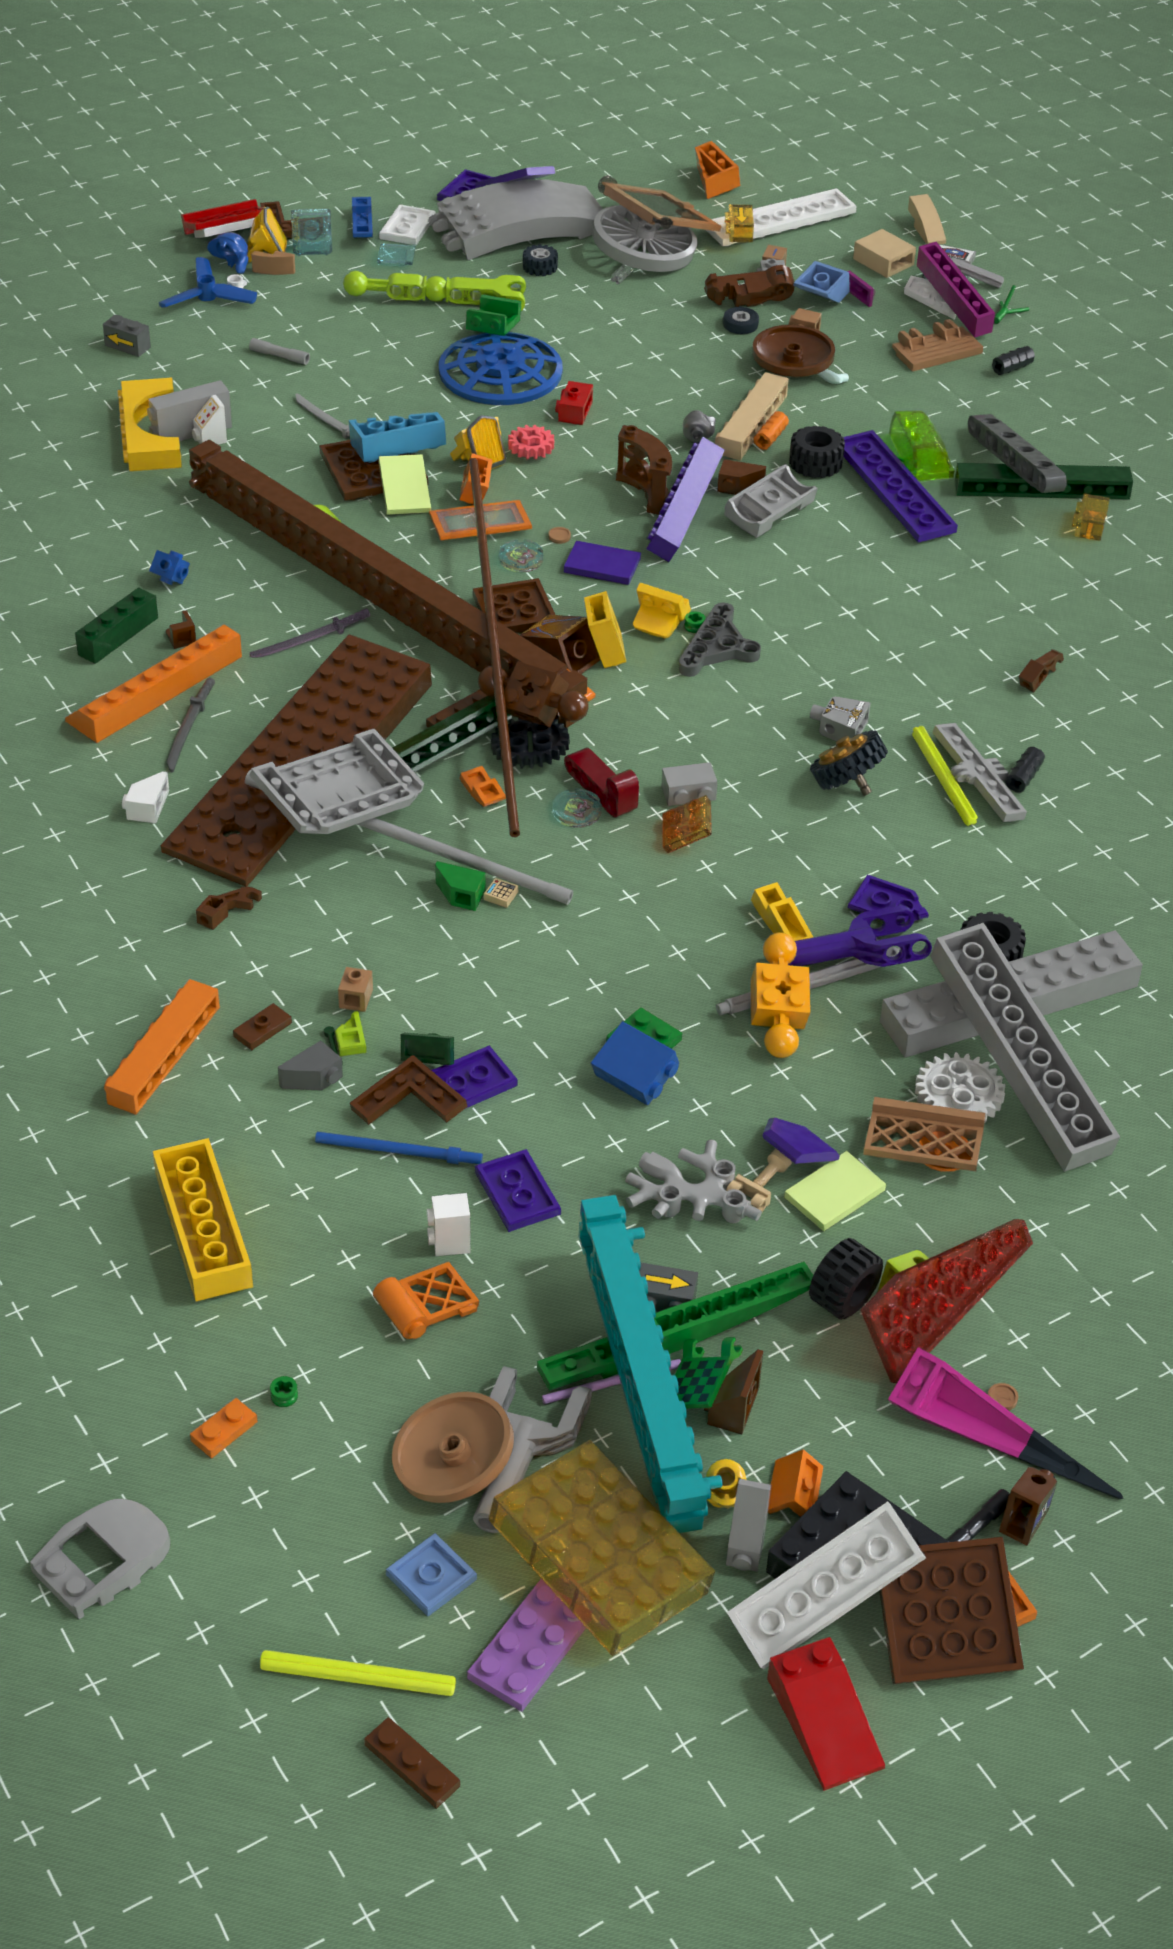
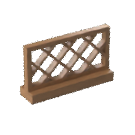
M874 1097L863 1155L976 1171L986 1113ZM878 1126H885L889 1128L881 1130ZM906 1130H912L917 1132L909 1134ZM942 1131L947 1135L938 1139L933 1132ZM898 1132L903 1138L894 1142L889 1136ZM925 1136L931 1142L922 1146L917 1140ZM961 1136L965 1137L966 1139H973V1140H971V1141H969V1142L966 1143V1142L961 1138ZM879 1140L887 1144L884 1147L871 1146L872 1143ZM954 1141L958 1147L950 1150L944 1144ZM910 1144L915 1150L903 1151L900 1147ZM938 1148L943 1154L939 1156L931 1155L929 1151ZM966 1152L972 1158V1161L959 1159L957 1155Z

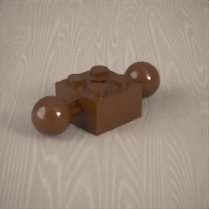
M517 661L509 679L507 673L502 669L506 712L509 715L548 728L551 727L557 711L564 720L569 722L580 721L586 716L589 709L587 698L581 692L567 691L569 683L558 673ZM488 666L480 672L478 686L484 694L495 697L492 666Z

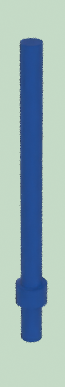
M318 1131L315 1137L316 1143L447 1160V1163L457 1165L460 1162L482 1164L483 1160L482 1153L461 1151V1148L451 1146L448 1149Z

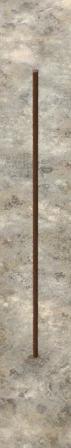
M471 458L469 465L509 832L511 837L516 838L520 835L479 465L476 458Z

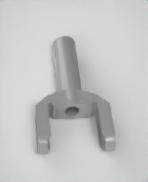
M506 1366L502 1368L489 1397L502 1406L510 1419L514 1431V1445L506 1466L497 1478L486 1487L476 1509L473 1521L479 1528L490 1533H498L503 1529L533 1456L555 1454L574 1446L590 1406L592 1389L578 1386L572 1391L559 1425L556 1428L548 1422L507 1412L516 1393L517 1369Z

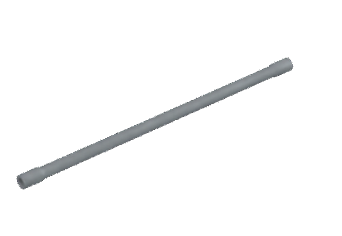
M249 770L245 778V784L261 790L250 777L251 770ZM373 818L357 824L536 891L566 905H569L573 897V890L554 883L545 882L380 819Z

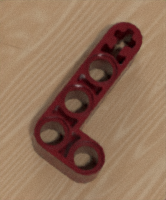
M587 747L564 757V765L567 772L613 818L638 808L639 781L631 769L615 774Z

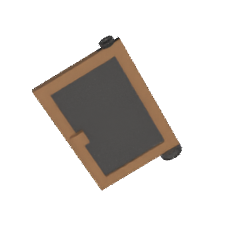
M609 175L602 177L598 183V190L601 194L608 196L652 225L659 223L663 229H669L671 225L721 231V225L695 210L694 205L689 202H683L666 191L617 184L616 179Z

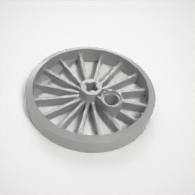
M622 205L607 207L601 210L594 219L593 240L598 248L610 258L633 268L654 272L678 270L691 262L697 247V238L691 228L674 226L673 221H670V219L662 218L659 220L653 217V220H655L656 224L652 225ZM649 207L660 215L675 217L664 211ZM640 246H642V252L636 251Z

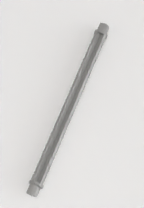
M900 947L889 948L886 955L889 957L897 955ZM854 959L809 973L810 989L880 968V966L866 964L859 959ZM751 992L725 999V1002L716 1004L718 1015L721 1016L727 1013L731 1015L751 1008Z

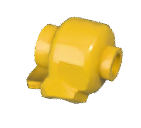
M729 1459L718 1460L709 1467L706 1477L720 1475L723 1485L721 1488L711 1489V1498L707 1499V1501L715 1507L729 1509L735 1506L739 1478L746 1480V1475L739 1463Z

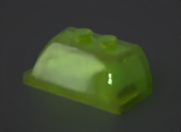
M895 411L891 419L889 435L900 457L903 459V464L918 481L954 478L955 470L941 435L932 420L922 411Z

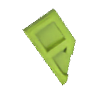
M354 1011L351 1014V1018L335 1030L340 1057L367 1053L358 1011Z

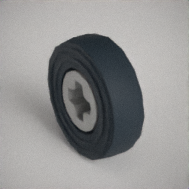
M747 307L730 308L725 311L723 316L724 328L734 334L752 333L759 325L758 313Z

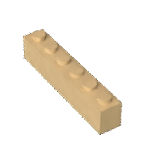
M765 372L761 379L756 381L755 387L749 390L746 399L741 401L738 410L733 412L729 422L725 423L721 433L718 432L715 444L725 450L722 456L741 461L754 443V436L757 434V431L762 428L766 420L777 411L787 397L789 378Z

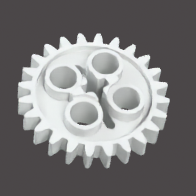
M955 1052L954 1058H950L948 1054L944 1053L943 1060L935 1056L933 1063L926 1061L925 1068H920L919 1075L916 1077L915 1094L918 1095L917 1102L986 1113V1122L987 1116L994 1118L995 1112L1001 1110V1104L1004 1102L1005 1084H1002V1076H996V1068L989 1069V1062L979 1063L980 1057L970 1060L969 1054H966L964 1058H960L959 1054Z

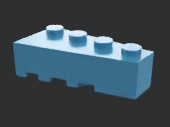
M438 412L410 414L408 419L389 416L388 421H376V418H367L366 423H357L356 419L348 420L350 443L364 462H375L379 459V456L417 453L419 450L436 449L439 446L446 445L445 421Z

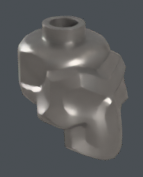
M699 410L691 411L683 420V434L688 440L699 443L702 437L708 439L715 432L716 419L713 416L703 414Z

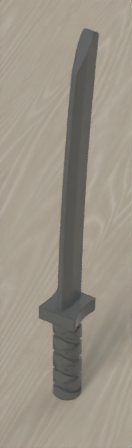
M207 678L197 696H191L190 708L182 722L167 759V765L171 773L175 770L186 738L199 711L203 712L205 709L204 700H206L215 684L213 678Z

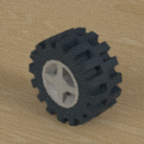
M538 244V246L532 245V247L528 246L524 249L523 270L526 273L546 276V274L551 275L556 272L558 268V252L552 246L548 247V245L542 246Z

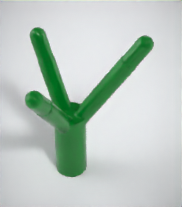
M1015 285L1011 287L1005 303L1003 304V301L999 302L1000 310L994 317L995 324H998L1006 314L1030 310L1029 307L1008 310L1007 306L1016 288Z

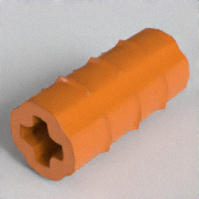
M781 411L774 412L754 436L755 445L762 450H767L789 424L788 417Z

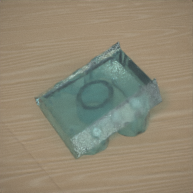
M330 209L291 210L293 253L297 256L319 254L327 256L332 252Z

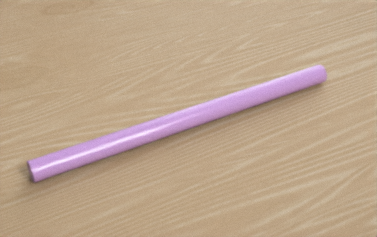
M680 1359L672 1360L669 1370L677 1369L681 1362ZM619 1375L579 1386L596 1391L621 1384ZM578 1386L542 1395V1401L544 1404L570 1398L572 1391Z

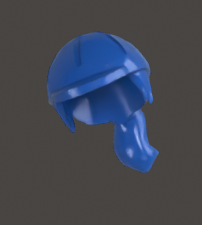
M232 232L222 233L208 242L207 248L209 253L227 260L228 266L231 268L236 264V272L244 274L248 263V245L242 236Z

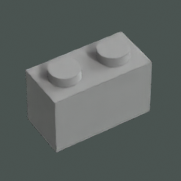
M710 762L662 768L661 787L668 806L716 800L717 779Z

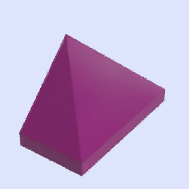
M847 271L849 272V293L868 307H871L876 291L853 272Z

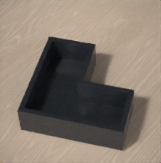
M845 1471L768 1551L766 1573L776 1579L886 1502L891 1504L917 1545L946 1543L949 1541Z

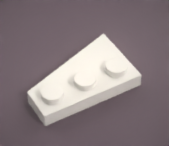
M910 276L904 287L905 295L955 320L957 315L928 279Z

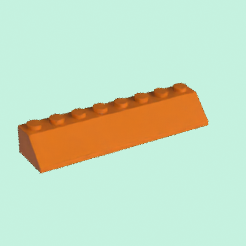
M225 624L65 717V722L94 742L102 741L241 658L240 634Z

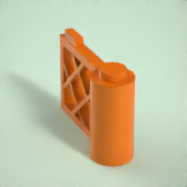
M450 1262L401 1280H397L395 1277L386 1278L378 1283L373 1291V1297L405 1339L419 1338L426 1332L427 1326L458 1314L464 1317L477 1312V1307H479V1299ZM446 1273L452 1281L451 1284L436 1281L435 1277ZM416 1284L427 1287L426 1293L413 1291L411 1286ZM431 1289L448 1292L446 1299L429 1295ZM451 1294L464 1296L466 1301L461 1303L450 1300ZM426 1303L442 1306L443 1308L431 1314L425 1306Z

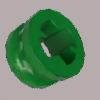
M697 611L687 613L684 628L688 632L697 633L705 621L704 614Z
M281 1376L274 1379L270 1384L271 1400L276 1406L288 1407L297 1401V1383L293 1378ZM283 1389L285 1392L289 1391V1393L285 1394L283 1391L279 1392V1390Z

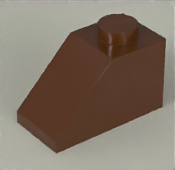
M724 459L718 474L717 492L734 495L740 493L764 478L767 466Z

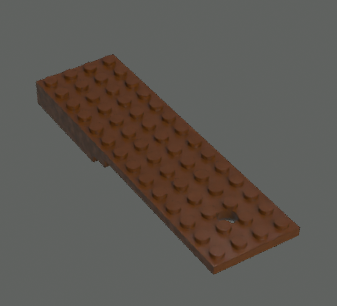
M348 634L160 845L161 852L247 887L296 830L262 790L245 784L248 771L251 768L273 762L275 767L352 743L354 735L371 729H375L386 740L432 686L430 664ZM229 832H239V833H240V834H230L228 837L223 836L224 834L229 833Z

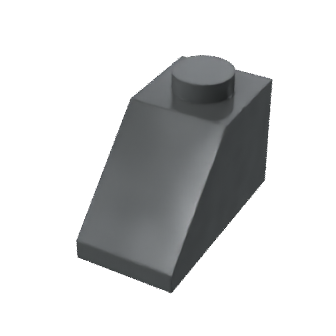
M320 1040L278 1066L279 1086L282 1089L323 1090L343 1077L342 1058Z

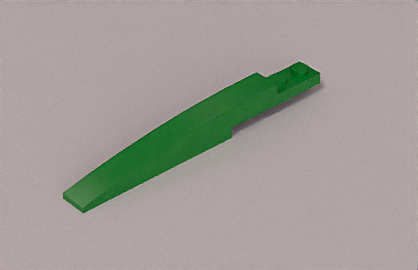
M804 1261L656 1312L654 1321L662 1329L663 1343L661 1344L663 1350H668L669 1354L683 1349V1345L688 1339H697L698 1342L703 1341L809 1291L813 1273ZM608 1337L537 1361V1370L549 1391L599 1373L603 1379L618 1374Z

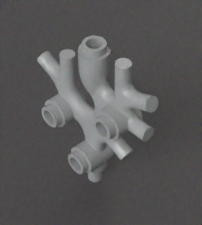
M708 1140L706 1142L703 1154H695L685 1148H682L678 1154L679 1159L704 1171L705 1180L701 1183L692 1184L686 1182L674 1163L655 1152L651 1154L645 1152L640 1159L639 1167L642 1168L644 1173L664 1181V1184L656 1185L631 1172L625 1180L626 1183L640 1189L639 1192L626 1198L628 1206L633 1208L642 1202L654 1199L658 1201V1204L652 1210V1215L657 1219H660L662 1216L674 1217L681 1209V1200L692 1202L694 1206L692 1218L696 1221L703 1220L705 1208L708 1205L722 1207V1216L729 1223H737L745 1216L758 1221L762 1214L761 1210L751 1206V1201L746 1199L742 1191L736 1189L726 1191L730 1182L735 1180L736 1168L734 1163L729 1160H716L717 1142L715 1140Z

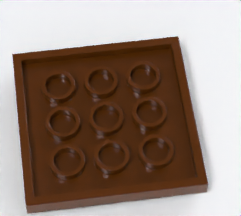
M350 440L319 445L320 454L344 500H355L383 493L379 459L375 462H364L351 445ZM404 453V454H400V455H416V454H415V453Z
M1003 1537L918 1545L926 1559L879 1590L893 1685L1020 1671L1024 1669Z

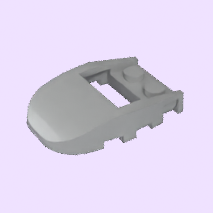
M128 1499L109 1500L63 1525L30 1561L31 1572L78 1619L84 1617V1609L96 1602L104 1606L114 1600L115 1594L127 1587L131 1590L141 1583L140 1577L148 1569L154 1570L166 1557L170 1549V1536L165 1524L144 1505ZM87 1526L124 1562L97 1585L61 1551L63 1545L74 1535L78 1536L87 1529Z

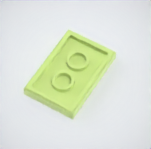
M423 455L379 456V468L387 515L429 513L431 511V503Z
M848 1151L839 1155V1160L830 1161L785 1191L784 1198L822 1231L827 1230L885 1191L886 1188L885 1182Z

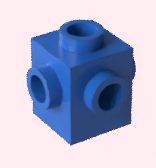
M157 550L149 571L161 576L159 580L172 585L173 582L182 584L188 575L190 563L182 560L184 555L172 550L169 554Z

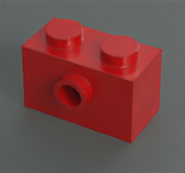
M568 381L566 388H563L561 391L560 400L556 402L555 412L558 413L559 422L584 424L593 403V384Z

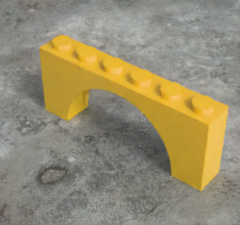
M172 378L121 381L122 390H118L122 446L124 463H129V472L182 468L179 437L157 436L142 430L137 425L148 415L147 408H149L150 398L174 392Z

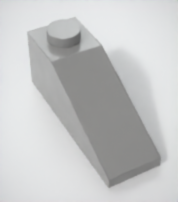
M739 1478L726 1565L743 1571H758L765 1540L771 1485Z

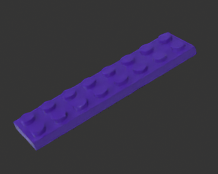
M873 430L844 437L843 457L917 542L957 533L958 525Z

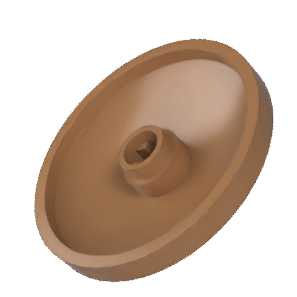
M456 1392L438 1397L415 1411L401 1427L392 1450L394 1471L403 1487L418 1499L433 1503H448L465 1499L487 1487L502 1472L511 1456L514 1445L513 1427L502 1406L486 1395L475 1392Z

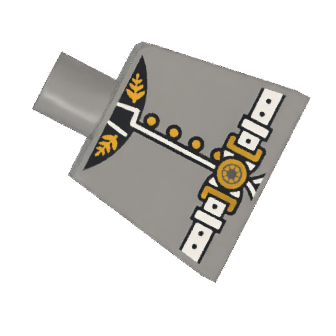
M834 696L826 707L814 704L811 708L810 718L820 721L819 732L821 735L834 741H838L845 736H849L851 739L854 735L861 734L867 725L871 703Z

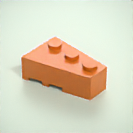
M709 141L695 147L697 168L707 199L740 186L739 166L715 143Z

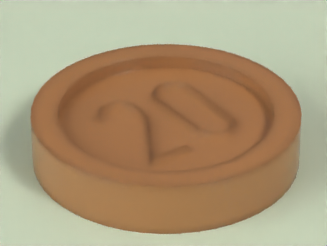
M554 527L549 531V540L554 543L562 544L571 539V532L567 528Z
M997 1383L991 1386L988 1391V1395L1007 1410H1012L1017 1405L1018 1392L1009 1384Z

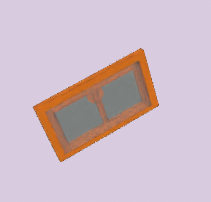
M520 500L483 504L486 535L532 529V524ZM474 505L429 511L440 540L477 536Z

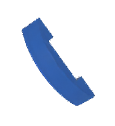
M352 197L353 238H373L371 197Z

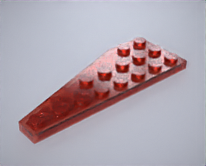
M1013 1219L895 1274L863 1306L860 1311L891 1383H898L918 1347L930 1353L1029 1249L1033 1241L1025 1220Z

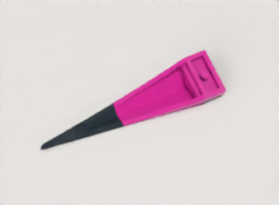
M919 1347L888 1398L890 1403L916 1416L917 1419L1042 1469L1049 1470L1052 1473L1117 1499H1123L1119 1491L1051 1443L945 1361Z

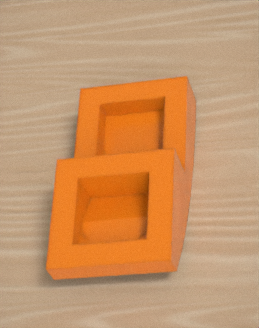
M483 766L460 773V780L464 787L483 807L506 799L505 793L496 779H490Z

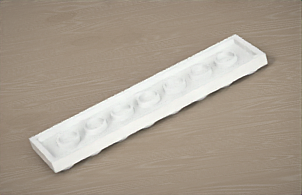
M836 188L744 211V216L749 217L743 224L735 217L739 216L738 213L711 219L722 226L721 231H706L722 246H730L734 243L762 238L766 235L797 229L805 225H813L817 222L845 217L856 213V205Z

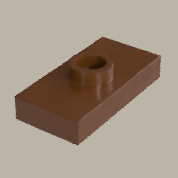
M273 1003L233 1030V1037L252 1051L292 1023V1016Z

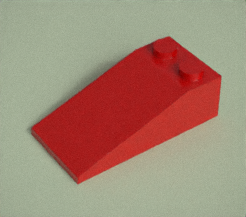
M830 1637L770 1657L767 1680L824 1791L885 1769L884 1760L846 1666Z

